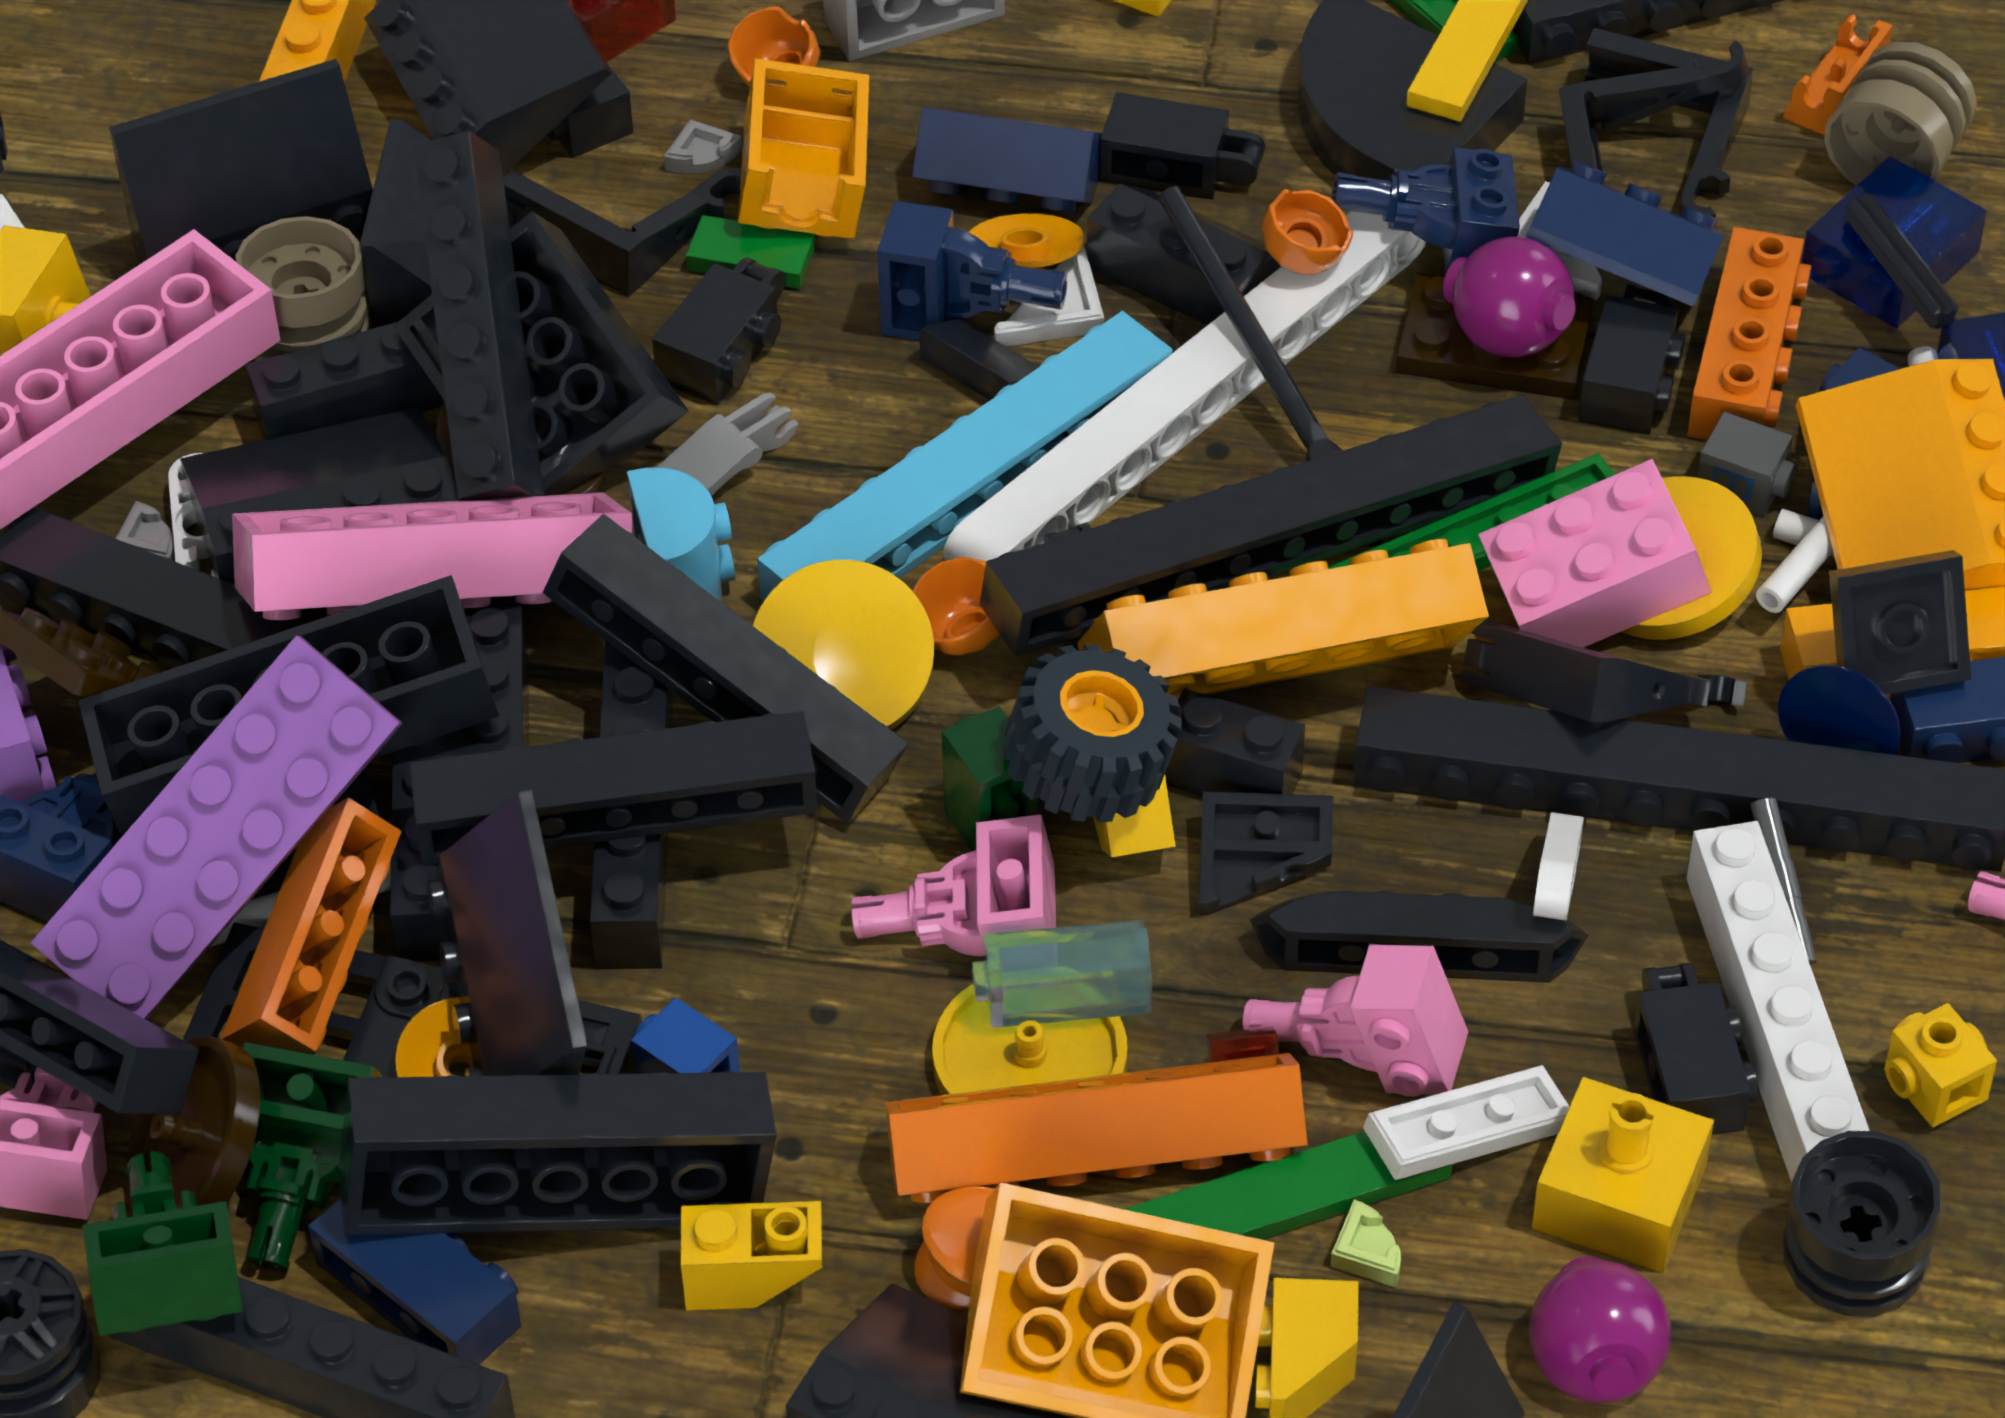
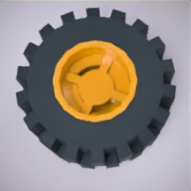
M1085 644L1081 651H1077L1072 645L1061 647L1058 649L1056 656L1046 653L1038 658L1035 668L1029 667L1023 676L1004 734L1005 741L1002 747L1004 759L1010 761L1008 772L1013 781H1024L1022 792L1031 800L1040 798L1045 801L1044 809L1055 814L1059 810L1071 813L1072 820L1085 822L1087 816H1095L1098 823L1112 822L1115 813L1123 818H1127L1137 813L1139 805L1146 807L1154 799L1157 789H1160L1178 740L1182 718L1177 716L1180 706L1176 696L1167 694L1170 685L1162 676H1152L1149 673L1151 666L1140 659L1133 662L1125 658L1126 652L1115 648L1112 649L1111 653L1100 651L1099 645Z

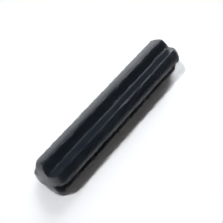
M1865 193L1859 198L1853 197L1847 203L1848 210L1845 213L1846 220L1927 325L1935 330H1939L1945 325H1952L1957 319L1956 313L1959 310V305L1876 198L1871 194Z

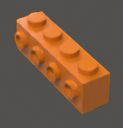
M1733 227L1693 392L1687 437L1708 441L1723 412L1764 426L1776 428L1783 392L1773 390L1774 383L1786 385L1793 349L1785 348L1783 344L1784 340L1796 342L1802 307L1792 304L1794 298L1806 299L1812 265L1801 263L1804 239Z
M349 797L331 807L297 846L220 1039L240 1045L241 1047H244V1043L247 1042L314 1055L324 1039L327 1022L336 999L345 985L348 968L358 942L367 928L369 914L377 893L388 874L390 860L402 832L401 830Z

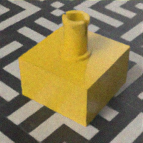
M6 225L0 230V356L91 297L67 234Z
M1582 1077L1537 1182L1532 1229L1664 1273L1706 1169L1714 1120L1646 1098L1637 1093H1631Z

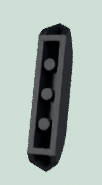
M1354 890L1324 891L1280 902L1249 919L1266 955L1284 971L1360 974L1369 945L1434 946L1446 978L1550 983L1569 968L1589 936L1568 920L1533 916L1534 905L1506 898L1468 897L1455 893L1424 895L1402 894L1389 890L1377 892H1358Z

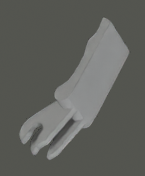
M764 393L726 417L722 414L715 415L657 467L678 470L694 477L705 486L712 497L731 477L741 470L757 464L764 451L777 449L786 444L795 434L799 423L792 419L775 432L793 411L789 407L780 408L778 405H775L759 418L760 414L776 399V396L772 393Z

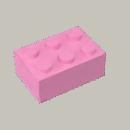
M1653 459L1478 534L1518 628L1582 648L1712 593L1696 548Z

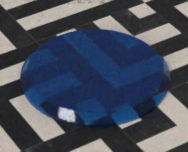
M1835 665L1812 666L1796 673L1786 683L1780 694L1778 717L1787 741L1896 755L1901 739L1900 723L1896 710L1886 694L1874 682L1862 674Z

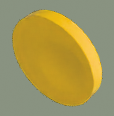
M1687 476L1662 478L1696 548L1712 593L1621 632L1634 637L1652 640L1677 639L1690 636L1724 620L1743 603L1753 589L1761 568V541L1747 506L1736 494L1718 483Z
M829 560L804 567L789 575L771 591L761 605L754 620L753 627L784 648L789 654L837 688L842 694L879 722L885 724L890 730L901 724L915 710L930 683L934 664V639L928 615L918 597L902 580L873 564L855 560Z
M1037 968L1014 969L980 979L961 991L949 1003L939 1018L933 1036V1072L940 1095L1127 1073V1036L1122 1020L1114 1006L1090 984L1079 978L1054 970Z

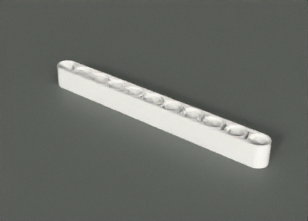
M1351 211L1346 215L1349 228L1353 230V237L1348 250L1335 266L1315 275L1297 274L1285 267H1280L1244 297L1284 365H1286L1411 264L1421 253L1426 242L1415 236L1412 232L1389 229L1388 222L1383 221L1382 215ZM1226 313L1221 314L962 520L954 528L946 541L943 552L944 560L964 556L988 561L1007 552H1017L1043 544L1045 534L1058 533L1085 522L1091 523L1266 380Z

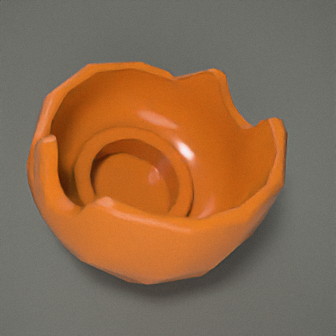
M778 6L764 8L747 15L734 27L727 43L731 63L741 80L748 87H750L755 58L817 67L821 56L815 33L810 30L808 23L804 19L798 21L790 17Z
M1282 190L1274 201L1268 205L1262 223L1266 250L1279 265L1297 274L1315 275L1329 270L1342 259L1353 237V230L1349 228L1345 213L1331 197L1312 190Z
M962 556L939 562L921 575L912 591L920 600L930 620L934 649L936 651H942L945 655L963 656L983 650L1000 636L979 605L986 561Z

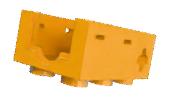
M754 59L744 119L738 223L755 225L766 229L777 228L813 233L823 237L834 236L855 239L866 185L869 75Z

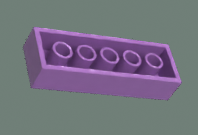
M296 635L38 933L31 944L73 980L148 1020L403 723L305 639Z

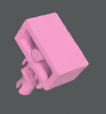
M1041 814L976 822L975 851L956 857L938 872L917 874L915 884L910 885L909 891L852 898V921L857 939L915 931L923 947L946 944L951 949L962 954L986 956L991 974L1014 969H1039L1057 966L1055 863Z
M1369 945L1360 975L1340 979L1331 985L1330 988H1307L1301 1002H1275L1250 999L1246 1003L1243 1012V1030L1245 1034H1248L1247 1039L1249 1042H1300L1308 1055L1340 1058L1356 1067L1377 1072L1386 1093L1409 1097L1436 1095L1451 1091L1468 1035V1029L1434 946Z
M39 1067L36 1068L34 1073V1084L32 1083V1074L23 1072L18 1079L15 1089L0 1096V1207L88 1220L107 1173L102 1114L94 1113L98 1101Z

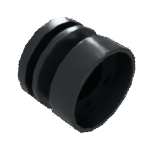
M1846 1131L1821 1140L1802 1157L1792 1180L1789 1212L1786 1217V1228L1783 1235L1784 1264L1796 1287L1815 1304L1845 1316H1876L1902 1306L1920 1289L1929 1267L1930 1254L1933 1249V1237L1937 1230L1941 1211L1939 1181L1927 1159L1905 1141L1878 1131Z
M27 1249L0 1251V1418H75L87 1408L99 1385L100 1374L99 1353L93 1333L89 1327L88 1315L84 1308V1301L72 1273L51 1256Z

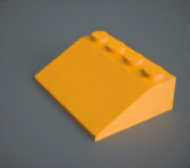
M1934 359L1798 398L1795 406L1838 570L1954 550L1963 559L1965 590L2005 586V400L1993 359Z
M1000 1182L986 1199L973 1267L960 1393L1076 1418H1246L1274 1242Z

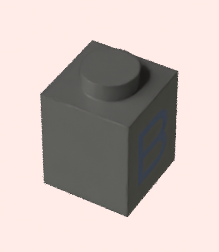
M1723 412L1701 451L1697 478L1706 479L1724 486L1744 502L1751 514L1764 518L1775 497L1785 498L1794 481L1797 464L1789 461L1793 435Z

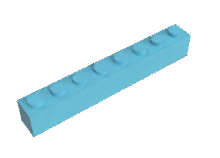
M1121 311L1102 325L1092 327L1083 338L1058 355L1048 357L1039 368L1014 385L1002 388L993 399L971 414L958 418L949 429L927 444L912 449L899 463L878 477L865 481L856 492L831 509L819 512L809 524L785 540L772 544L763 555L757 558L760 599L764 602L771 591L794 572L809 565L829 560H855L873 564L900 579L943 549L949 535L962 520L1172 354V348L1124 311Z

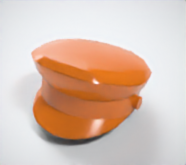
M969 1186L954 1189L940 1195L928 1206L922 1224L924 1241L916 1255L914 1274L921 1291L931 1301L949 1309H969L973 1267L985 1202L995 1188Z

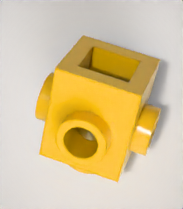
M1946 1003L1926 1014L1921 1012L1911 1014L1892 1031L1884 1070L1889 1084L1896 1094L1901 1098H1908L1933 1128L1988 1100L1997 1059L1987 1049L1980 1031L1973 1024L1965 1023L1950 1004Z

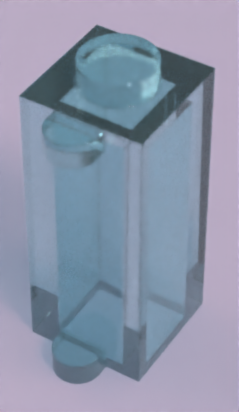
M1143 919L983 934L984 961L972 962L975 1002L988 1001L991 1028L1018 1026L1026 1020H1033L1040 1024L1151 1013L1152 971L1149 958L1147 928L1144 927Z

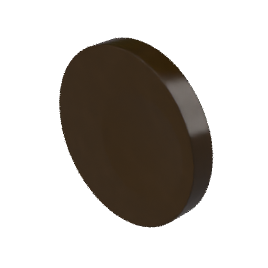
M203 1035L187 1041V1043L198 1048L199 1051L181 1114L138 1113L131 1134L127 1164L132 1157L143 1153L145 1171L149 1173L152 1172L150 1152H160L169 1158L172 1165L171 1177L176 1209L183 1208L181 1191L186 1190L194 1194L197 1206L224 1201L227 1204L243 1176L256 1137L260 1112V1086L255 1064L250 1054L240 1045L212 1036ZM127 1178V1191L129 1202L132 1208L130 1184Z

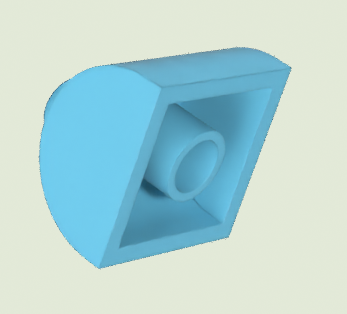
M652 467L627 471L634 536L722 602L721 583L735 580L730 547L728 544L718 546V542L732 539L731 525L725 502L714 504L709 491L694 477L678 470Z

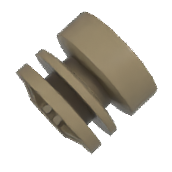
M1893 42L1877 48L1865 62L1859 75L1852 82L1850 90L1841 99L1826 123L1824 142L1830 160L1843 177L1863 191L1882 198L1909 199L1925 193L1941 173L1951 156V151L1960 142L1963 133L1974 119L1977 99L1972 82L1956 62L1941 51L1917 42Z
M308 216L284 218L259 227L243 240L235 255L236 262L272 289L281 341L255 357L257 361L369 330L360 242L349 229L327 219Z

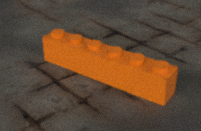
M1290 1053L885 1102L893 1183L898 1196L910 1194L911 1202L932 1203L940 1195L951 1191V1189L969 1186L996 1188L1000 1182L1020 1187L1019 1181L1046 1178L1047 1185L1050 1186L1076 1185L1088 1180L1087 1172L1114 1169L1116 1177H1142L1155 1173V1164L1182 1161L1184 1169H1207L1222 1165V1156L1249 1153L1250 1159L1254 1161L1279 1160L1291 1155L1290 1147L1308 1145L1300 1066Z

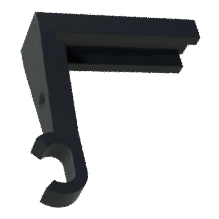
M1594 28L1587 43L1586 52H1589L1590 64L1585 73L1584 82L1682 67L1686 54L1695 57L1700 70L1725 64L1728 61ZM1749 67L1745 79L1734 87L1695 97L1677 104L1680 107L1711 114L1696 159L1681 195L1680 215L1684 206H1688L1716 218V213L1711 206L1701 207L1695 203L1697 196L1704 191L1714 192L1718 196L1729 193L1731 177L1721 169L1749 107L1753 74L1752 67Z
M1734 41L1728 48L1731 55L1730 61L1703 70L1698 68L1695 57L1686 54L1682 67L1586 81L1559 88L1571 166L1574 160L1604 172L1597 135L1600 130L1606 129V132L1610 133L1689 99L1728 89L1741 83L1749 70L1741 44Z
M725 168L716 171L690 193L632 225V232H628L512 170L503 177L509 229L533 211L562 230L597 280L630 296L643 286L695 233L702 215L724 219L723 199L720 198L728 193L740 195L741 169Z
M1484 620L1471 633L1493 639L1495 644L1479 639H1468L1464 664L1487 671L1463 670L1462 683L1590 722H1610L1685 703L1707 706V700H1717L1744 707L1748 681L1730 675L1708 672H1671L1489 620Z

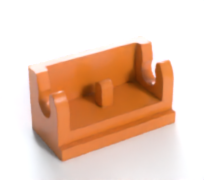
M1854 14L1849 15L1839 27L1837 43L1832 46L1810 77L1804 75L1794 86L1791 102L1784 110L1783 119L1825 135L1828 119L1841 99L1850 90L1852 82L1859 75L1865 62L1877 48L1890 44L1893 25L1878 20L1868 36L1870 41H1863L1854 33V27L1857 24L1856 16Z

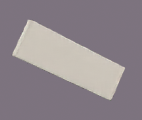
M1541 1065L1368 1113L1363 1129L1393 1178L1398 1180L1556 1135L1560 1131L1569 1110V1105L1544 1066Z

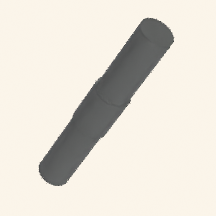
M1776 798L1761 799L1750 805L1754 821L1759 823L1811 966L1817 963L1802 903L1803 898L1794 862L1791 860Z

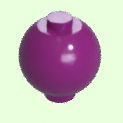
M1503 237L1492 240L1480 246L1468 258L1460 257L1450 265L1445 275L1443 284L1444 296L1449 303L1453 304L1454 313L1462 331L1476 346L1497 356L1510 358L1525 357L1545 349L1569 326L1575 313L1574 290L1568 269L1558 255L1550 248L1529 238Z
M1581 1257L1567 1263L1540 1291L1530 1315L1529 1341L1538 1367L1555 1387L1565 1394L1582 1401L1610 1403L1635 1395L1648 1386L1657 1376L1668 1356L1671 1343V1322L1663 1298L1654 1285L1642 1274L1620 1263L1604 1261L1596 1257Z

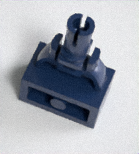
M1454 147L1450 164L1428 165L1415 171L1394 169L1393 174L1389 176L1388 180L1337 172L1333 181L1331 199L1342 211L1382 215L1383 221L1388 222L1389 229L1412 232L1423 241L1442 247L1445 275L1450 265L1460 257L1468 258L1476 249L1492 240L1503 237H1518L1520 230L1512 155L1499 154L1489 149L1470 150Z
M894 201L877 250L881 335L920 341L919 331L926 325L947 321V318H968L982 311L1003 314L1006 306L1009 305V301L1062 310L1067 293V271L1044 270L1016 265V260L1012 259L1011 252H1008V250L989 247L975 235L958 228H953V209Z
M96 771L93 775L81 773L75 778L67 776L55 790L35 794L22 802L4 795L0 796V902L49 922L118 842L117 832L119 830L101 794Z

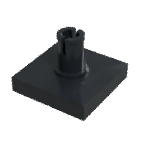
M1949 550L1829 571L1839 694L1845 700L1853 701L1971 680L1963 559L1959 553Z

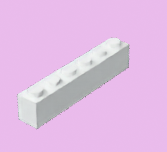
M1758 821L1696 830L1693 833L1687 882L1729 1004L1737 1010L1741 1025L1742 1041L1749 1061L1754 1067L1757 1084L1792 1183L1802 1157L1821 1140L1846 1131L1870 1130Z

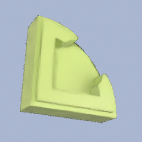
M1354 1200L1331 1253L1330 1267L1396 1288L1399 1281L1401 1264L1399 1245H1397L1391 1231L1383 1223V1217L1372 1207Z

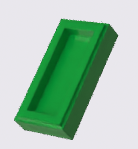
M702 215L686 254L687 270L706 273L714 263L733 270L744 257H748L769 268L784 271L786 275L784 287L800 289L816 249L815 234L777 228L766 229L755 225L741 224L735 220Z

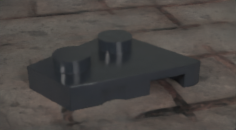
M1203 792L1199 915L1213 914L1331 866L1333 796Z

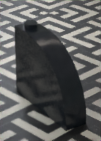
M1323 0L1310 18L1303 34L1300 48L1298 110L1307 141L1317 157L1332 174L1335 175L1337 172L1353 174L1354 176L1388 180L1389 176L1393 174L1394 169L1415 171L1428 165L1450 164L1454 147L1495 151L1524 121L1527 78L1493 63L1461 122L1406 106L1407 91L1438 36L1365 0Z

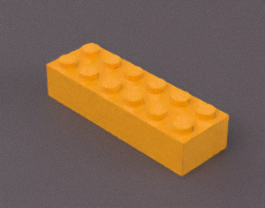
M1435 539L1411 547V554L1389 558L1386 550H1375L1357 555L1350 559L1351 565L1328 569L1326 561H1316L1291 569L1289 571L1290 576L1268 580L1265 572H1257L1229 581L1230 588L1207 592L1205 584H1191L1170 591L1168 593L1169 599L1148 603L1145 602L1144 595L1122 597L1106 605L1107 610L1093 620V625L1079 640L1078 647L1079 651H1081L1085 644L1099 645L1100 651L1110 653L1115 648L1126 652L1125 658L1136 662L1138 659L1151 666L1149 673L1152 676H1162L1170 685L1167 694L1176 696L1178 700L1184 688L1208 695L1454 648L1487 619L1489 614L1470 543L1448 547L1446 539Z

